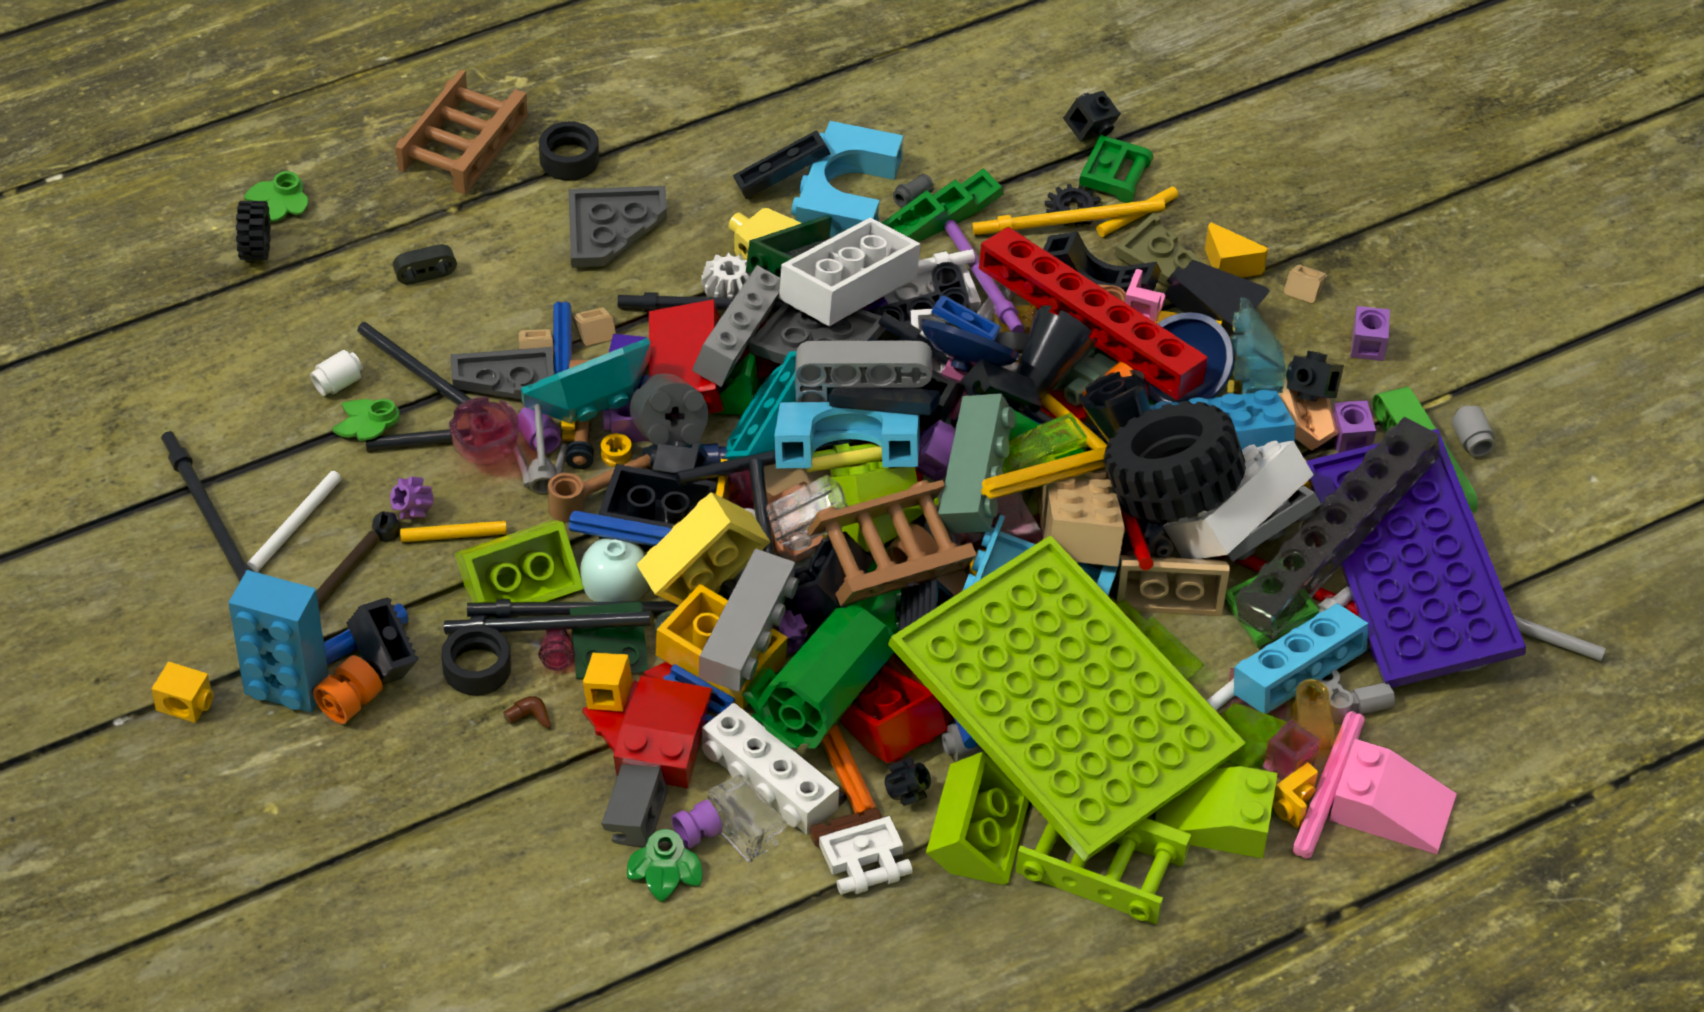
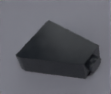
M1192 260L1185 269L1178 266L1166 281L1171 285L1164 294L1166 295L1165 298L1183 313H1200L1214 320L1222 321L1221 326L1231 338L1269 294L1270 290L1260 284Z

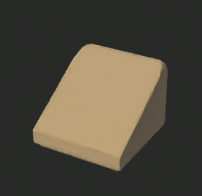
M1298 264L1289 271L1284 293L1288 296L1313 303L1317 299L1327 279L1326 273Z
M603 307L573 315L574 323L586 346L610 341L613 334H616L613 316Z
M522 330L519 332V349L552 347L553 355L552 330Z

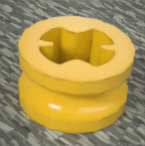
M619 433L605 436L601 442L602 461L610 467L630 462L632 458L631 440Z

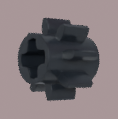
M909 757L888 766L891 773L885 777V788L892 799H901L903 806H907L927 798L924 790L930 788L931 777L924 764H914L913 758Z

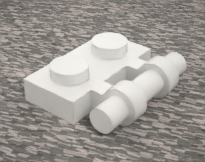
M890 816L819 837V847L832 875L847 871L849 875L847 878L836 881L841 895L852 891L855 894L868 891L869 886L885 881L887 884H892L900 881V877L913 873L909 859L896 863L894 861V856L903 854V843ZM877 861L881 866L867 872H863L861 866Z

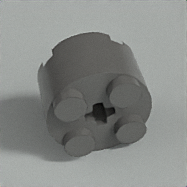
M667 373L654 375L647 379V382L640 389L637 388L631 399L630 415L639 432L658 447V443L670 445L672 441H678L692 445L693 442L701 440L708 421V408L703 395L682 378Z

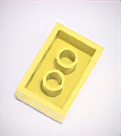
M710 492L656 546L652 547L647 552V555L636 565L655 595L680 605L699 584L718 593L722 582L733 579L746 567L755 549L762 551L771 541L751 512Z

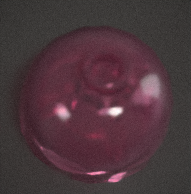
M489 397L470 399L457 406L454 410V417L449 422L450 437L455 451L467 462L484 466L497 464L506 459L517 445L519 432L518 417L515 410L505 401L500 400V404L496 402H489Z

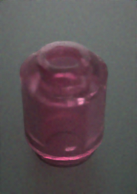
M749 470L728 475L729 501L743 509H754Z

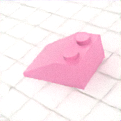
M1354 739L1335 793L1329 821L1438 854L1457 793L1392 750Z

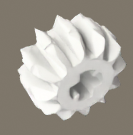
M728 252L726 257L715 255L713 261H706L702 275V285L707 297H736L751 273L746 271L747 260H744L742 254L733 257Z

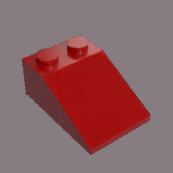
M887 666L883 668L839 720L870 754L886 763L902 759L909 751L920 745L932 742L936 736L947 730L940 702L930 690Z
M641 675L623 719L613 755L616 776H618L622 764L661 767L667 785L689 788L702 736V727L705 724L713 689Z

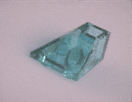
M1240 298L1239 312H1233V331L1236 332V335H1231L1230 337L1235 355H1237V360L1234 363V379L1240 380L1242 394L1255 393L1258 390H1276L1277 393H1283L1286 369L1282 344L1248 298Z

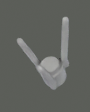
M536 404L534 408L537 459L532 461L528 469L517 442L512 441L511 447L523 475L524 487H530V490L537 494H547L550 479L562 473L567 445H561L556 466L552 464L550 459L545 458L541 405Z

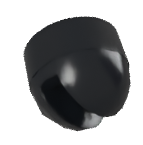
M381 511L375 515L372 521V530L378 534L380 541H393L400 535V521L395 513ZM387 523L386 529L381 528L382 524Z

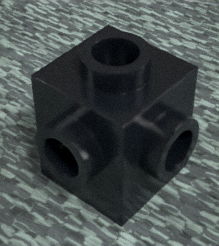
M1099 91L1092 94L1084 93L1076 98L1063 119L1079 141L1082 142L1100 137V135H1109L1113 131L1114 123L1121 113L1106 93Z
M1308 350L1306 356L1294 355L1293 361L1288 365L1286 372L1288 380L1287 389L1298 391V398L1317 402L1318 397L1337 398L1344 365L1326 361L1327 354Z

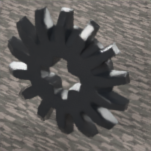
M1067 184V188L1064 190L1060 187L1055 188L1057 195L1049 192L1047 196L1051 201L1045 200V206L1050 208L1046 209V213L1070 210L1068 206H1070L1071 202L1077 203V209L1103 205H1096L1101 201V198H1092L1095 192L1092 189L1086 192L1083 190L1084 186L1079 185L1078 188H1072L1071 184ZM1092 220L1083 221V223L1090 225L1092 224ZM1081 222L1074 223L1076 227L1081 226Z

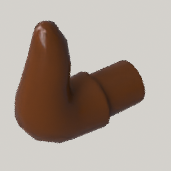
M537 696L525 697L515 702L512 707L503 712L509 724L516 722L520 718H525L529 714H533L543 727L551 728L545 704Z

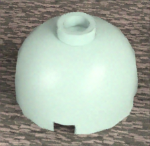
M605 537L595 541L584 553L581 562L580 576L584 587L583 591L595 602L637 601L641 599L648 591L649 584L636 564L647 553L638 543Z

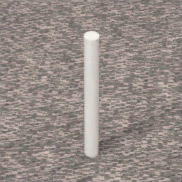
M331 471L247 562V566L251 571L258 572L342 480L339 473Z

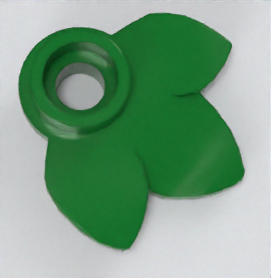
M660 829L650 835L645 847L635 851L630 856L627 863V879L642 880L646 878L649 891L659 902H663L674 892L679 881L690 886L699 887L702 881V867L698 856L684 848L683 840L677 832L670 829ZM666 841L672 845V848L669 851H661L658 845Z

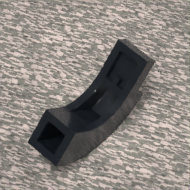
M1078 232L1051 235L1048 237L1043 248L1094 283L1118 286L1125 292L1128 290L1136 269L1143 270L1141 288L1154 291L1162 272L1157 261L1129 266H1115L1105 263L1090 253Z

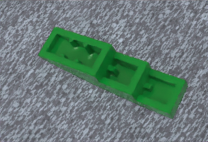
M983 168L962 184L956 179L934 195L926 190L883 221L882 224L920 242L944 231V224L948 220H954L958 224L1003 196L1004 191L1002 186Z

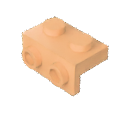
M1284 376L1275 382L1277 393L1295 423V439L1312 451L1338 434L1329 398L1318 397L1317 402L1298 398V391L1287 389L1288 380Z

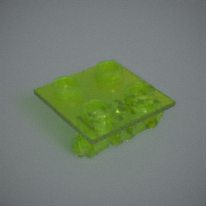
M1234 702L1221 717L1246 744L1241 751L1226 762L1231 763L1232 767L1243 766L1256 769V767L1263 766L1265 760H1269L1272 753L1278 747H1282L1285 744L1286 733L1293 727L1292 723Z

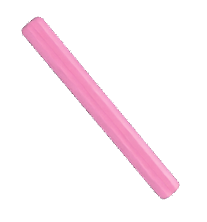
M1350 711L1345 715L1295 840L1293 853L1296 856H1302L1304 859L1312 857L1333 804L1354 739L1358 740L1365 721L1362 714Z

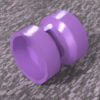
M706 799L695 804L694 809L690 812L682 810L671 817L674 831L681 836L686 849L698 845L701 838H713L723 832L722 823L716 809Z

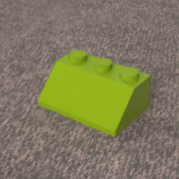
M551 520L454 553L464 586L472 602H496V599H510L511 602H547L584 589L563 521Z
M980 752L950 764L926 854L950 874L1004 885L1009 882L1029 800L985 753Z

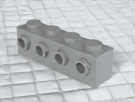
M758 549L753 551L699 656L698 678L740 692L746 679L752 680L758 666V659L756 658L759 652L765 653L772 637V632L770 631L773 625L779 626L785 612L784 603L786 599H792L796 593L799 579L794 577L796 562Z

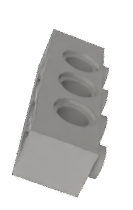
M758 265L755 267L704 342L692 368L693 372L720 387L723 386L747 350L749 341L757 334L774 309L780 290V278Z

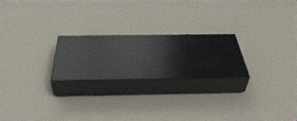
M816 130L737 172L733 177L745 199H748L831 153Z
M835 387L829 394V406L836 408L924 416L931 415L940 403V391L916 388Z

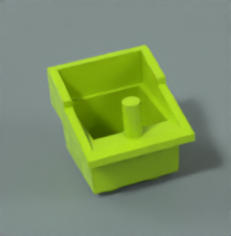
M879 460L859 464L860 466H844L830 469V476L818 478L820 507L823 510L834 506L837 510L908 490L913 484L918 482L915 467H882V461ZM938 497L934 499L935 506L939 504ZM920 505L903 509L909 525L912 520L923 514ZM889 514L872 518L883 544L898 536ZM858 523L841 527L842 532L846 531L866 552L870 551Z

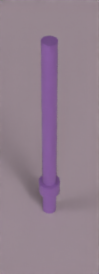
M948 220L944 224V228L959 252L973 249L956 221ZM974 251L975 262L968 263V266L994 304L995 314L1001 323L1007 324L1011 332L1023 333L1025 328L1018 318L1017 309L1011 301L1006 300L993 278L979 269L980 258Z

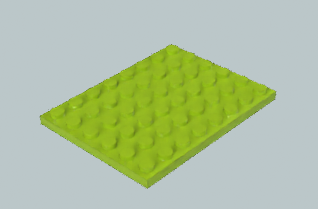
M1051 535L894 634L888 643L892 650L1084 862L1238 754L1246 744Z

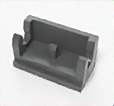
M621 765L601 823L604 830L625 834H613L612 842L641 848L646 846L648 838L655 832L668 793V787L661 767Z

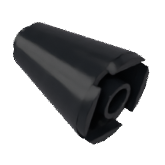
M1041 305L1038 311H1036L1016 369V373L1034 380L1040 401L1094 348L1098 341L1096 337L1093 339L1089 338L1092 331L1081 321L1062 310L1058 315L1050 313L1049 311L1052 306Z
M1130 370L1132 376L1122 377L1120 372L1104 376L1085 388L1086 396L1082 394L1079 396L1082 407L1107 442H1109L1110 438L1114 437V433L1120 427L1124 428L1127 425V421L1134 417L1138 418L1143 415V412L1150 410L1147 380L1141 371Z

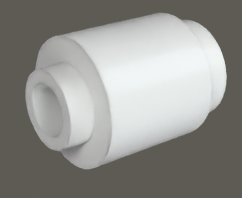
M342 350L316 365L315 370L310 373V378L322 396H326L329 393L334 395L361 379L360 371L363 370V366L355 353L349 354L347 351Z

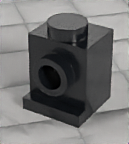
M672 441L670 445L658 443V447L654 448L651 453L650 465L653 471L676 475L678 471L705 466L708 453L700 442H693L692 448L690 445L678 441Z

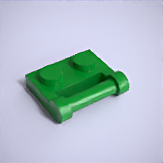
M1100 135L1080 174L1079 185L1116 195L1120 201L1129 203L1135 197V187L1144 169L1150 166L1154 158L1153 153L1145 147ZM1125 160H1133L1134 163L1125 181L1116 179Z

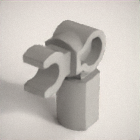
M1336 669L1331 671L1330 681L1319 679L1312 685V689L1321 695V700L1325 706V717L1332 723L1342 724L1346 713L1350 711L1363 715L1391 709L1395 704L1394 692L1389 684L1381 683L1354 689L1350 693L1339 684L1340 674Z

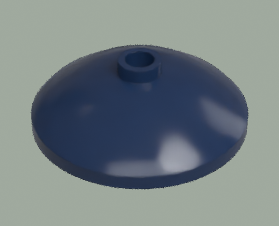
M1192 312L1175 314L1157 323L1206 355L1208 360L1204 383L1178 401L1147 381L1149 398L1155 403L1162 401L1171 403L1189 401L1196 397L1204 399L1215 398L1228 383L1235 363L1234 346L1226 330L1213 318Z
M923 319L922 331L932 346L942 355L952 359L951 367L961 371L969 372L981 359L1004 367L1017 362L1020 357L1019 352L985 337L928 319Z

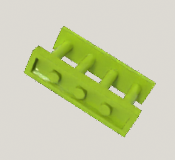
M1146 818L1113 841L1120 845L1106 875L1103 876L1084 869L1087 861L1084 862L1076 852L1070 863L1049 856L1059 833L1048 822L1035 850L1020 845L1017 853L1015 873L1023 875L1028 880L1040 881L1124 912L1136 920L1148 921L1157 925L1160 919L1163 897L1155 895L1169 863L1183 867L1188 857L1192 834ZM1134 850L1155 857L1141 889L1119 882Z

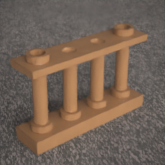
M460 69L452 80L447 81L444 90L406 136L400 138L397 142L395 155L397 156L398 170L405 172L414 159L451 172L454 191L465 195L528 117L527 94L515 89L507 100L500 101L467 89L466 71ZM462 101L496 112L492 119L486 121L455 109ZM446 120H449L480 133L476 138L469 140L440 128ZM430 140H434L462 150L464 153L460 158L453 160L423 148Z
M923 480L913 484L908 490L837 510L834 506L828 507L816 514V519L807 531L810 536L827 532L846 575L844 578L845 582L835 593L840 606L965 570L977 556L972 543L962 546L952 543L944 523L938 515L939 512L934 504V499L945 487L943 480L933 483ZM920 505L939 547L937 553L927 556L926 552H921L903 509ZM885 514L890 515L907 553L908 559L906 562L896 565L895 561H890L872 518ZM854 523L859 524L876 562L877 568L875 571L865 574L863 570H859L841 527Z

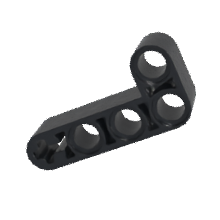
M942 262L937 264L931 272L934 287L933 293L865 311L880 316L886 312L908 326L911 324V310L933 309L941 295L970 310L971 306L959 266L952 262ZM886 329L876 341H899L900 337Z

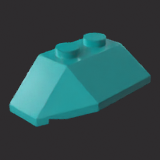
M649 338L604 354L539 380L534 384L522 387L521 396L524 407L535 410V405L539 404L543 414L567 423L577 420L585 422L607 408L618 409L623 407L632 399L650 360L651 343Z
M790 351L784 358V363L776 368L758 389L727 440L725 457L728 460L775 450L774 435L780 403L796 402V351Z

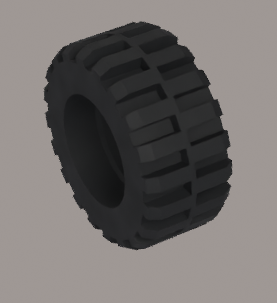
M1184 401L1178 405L1170 403L1162 405V408L1143 412L1142 416L1130 419L1124 428L1120 427L1114 433V437L1110 438L1105 449L1104 464L1114 494L1117 495L1119 505L1124 512L1141 521L1147 519L1151 523H1160L1163 520H1167L1169 523L1178 522L1180 518L1188 517L1190 519L1198 516L1197 514L1202 511L1208 512L1214 509L1217 503L1225 502L1230 497L1231 491L1237 490L1245 474V459L1233 421L1220 408L1214 405L1209 406L1205 402L1192 404L1189 401Z

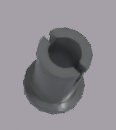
M921 174L907 184H899L893 192L895 203L903 208L926 190L931 193L934 190L932 179L926 174Z

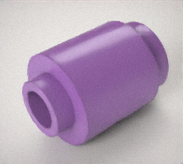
M523 407L515 419V425L530 448L537 451L535 410ZM542 413L545 454L554 451L561 443L560 429L551 416Z

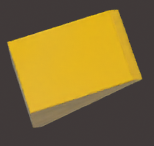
M1212 222L1208 225L1205 251L1212 267L1241 278L1263 274L1268 253L1267 247Z

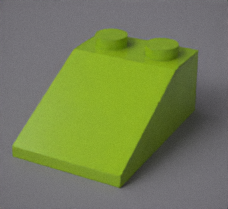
M1243 766L1215 769L1157 810L1155 821L1192 834L1190 845L1263 859L1278 773Z

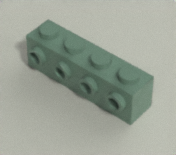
M1002 394L962 397L945 487L938 513L950 533L990 532L993 517L997 515V498L989 499L987 496H983L980 490L983 488L982 481L984 479L1003 474L1004 460L1009 455L1010 446L1008 439L1010 429L1015 425V412L1012 407H1009Z

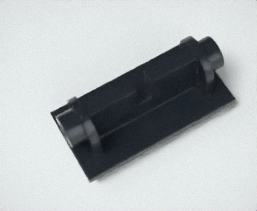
M1137 519L1149 552L1157 557L1167 558L1173 552V543L1167 538V532L1163 527L1165 520L1160 523H1151L1147 519L1145 521Z

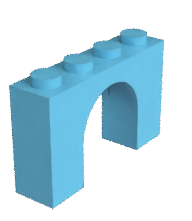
M829 121L825 133L820 132V136L831 154L809 165V175H803L800 185L801 195L800 197L795 196L791 215L796 216V221L801 223L825 215L831 216L830 237H834L842 233L843 230L849 229L870 217L879 222L880 200L841 192L832 187L829 182L835 177L847 173H863L895 180L902 161L904 135Z
M782 402L779 406L774 435L776 468H811L814 451L819 446L832 441L846 439L865 440L882 447V467H918L921 433L920 415L836 408L829 406V402Z

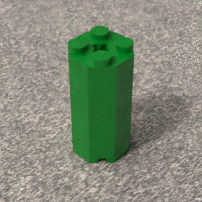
M852 603L846 608H836L770 682L757 701L759 712L764 709L766 718L763 720L765 729L789 748H798L801 744H809L807 748H816L883 670L893 655L894 651L888 645L891 636L894 635L893 631L858 604Z

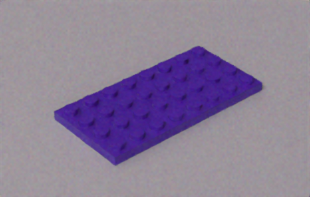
M1438 429L1306 461L1314 474L1309 479L1312 491L1315 492L1321 502V505L1318 507L1359 618L1368 623L1367 640L1383 683L1389 684L1393 688L1526 655L1525 643Z

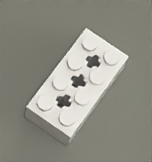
M870 217L781 265L779 299L817 319L819 322L831 326L917 278L920 243Z
M1275 440L1260 447H1256L1254 444L1242 449L1246 466L1245 474L1240 486L1236 491H1231L1230 497L1225 502L1217 503L1214 509L1208 512L1202 511L1196 517L1190 519L1188 517L1180 518L1178 522H1167L1163 526L1182 558L1201 559L1228 555L1314 475L1294 441L1278 443Z

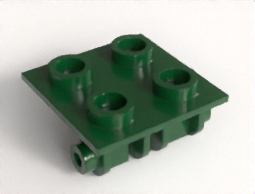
M641 601L570 608V615L643 612ZM644 626L571 629L576 679L585 677L593 653L626 654L629 657L632 674L644 673V671L648 670Z

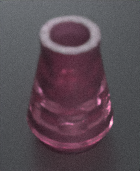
M545 630L538 655L546 668L560 671L567 668L574 659L575 652L567 630Z

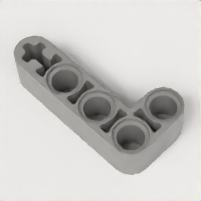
M806 341L800 344L796 351V402H827L828 387L916 388L928 384L932 377V350L928 344L921 341Z

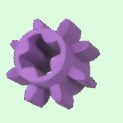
M410 476L409 479L399 478L398 484L393 487L390 494L392 510H401V519L414 520L415 517L425 518V512L433 505L432 487L423 486L422 477Z
M785 609L779 626L773 625L772 627L788 637L786 654L800 649L804 639L807 638L805 632L807 625L802 615L793 616L791 610Z

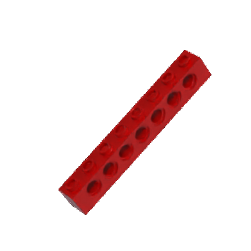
M1006 227L981 243L979 269L1038 309L1041 305L1052 306L1049 311L1050 313L1058 315L1062 310L1075 317L1092 331L1089 336L1090 339L1097 338L1098 341L1095 347L1118 362L1127 364L1131 369L1143 372L1148 382L1178 401L1204 383L1208 360L1206 355L1010 227Z

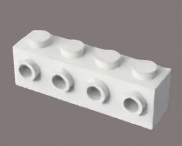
M732 703L702 727V749L705 755L711 761L718 762L725 767L736 782L744 783L754 791L757 798L763 804L771 805L777 810L788 825L797 827L808 835L813 825L822 823L838 810L839 787L791 748L769 733L764 726L737 704Z

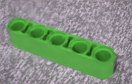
M1405 386L1373 396L1372 404L1375 416L1390 440L1436 429L1409 387ZM1444 442L1471 512L1475 513L1478 509L1476 493Z

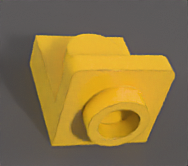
M1308 762L1279 782L1275 787L1272 807L1282 820L1288 821L1296 829L1302 825L1307 810L1306 803L1313 797L1316 791L1314 787L1318 771Z

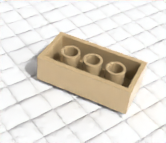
M1103 468L1039 486L1037 507L1040 514L1043 539L1051 535L1076 562L1118 567L1125 527L1117 495L1114 494L1107 470Z

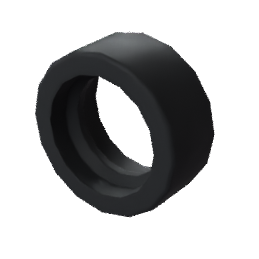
M575 121L551 125L543 131L539 138L540 165L546 173L562 180H577L588 176L599 164V141L597 134L589 126ZM563 145H577L586 149L582 154L571 157L556 155L552 152L555 148Z
M470 625L458 629L448 636L442 646L443 674L447 683L458 692L467 695H484L496 691L505 684L511 674L510 646L506 637L494 628L485 625ZM473 649H484L493 652L498 657L495 664L481 671H468L455 664L457 657Z

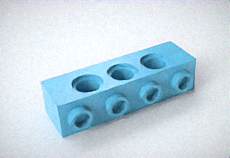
M1336 603L1234 666V694L1266 715L1315 684L1319 679H1323L1331 674V671L1334 669H1339L1366 652L1368 623Z

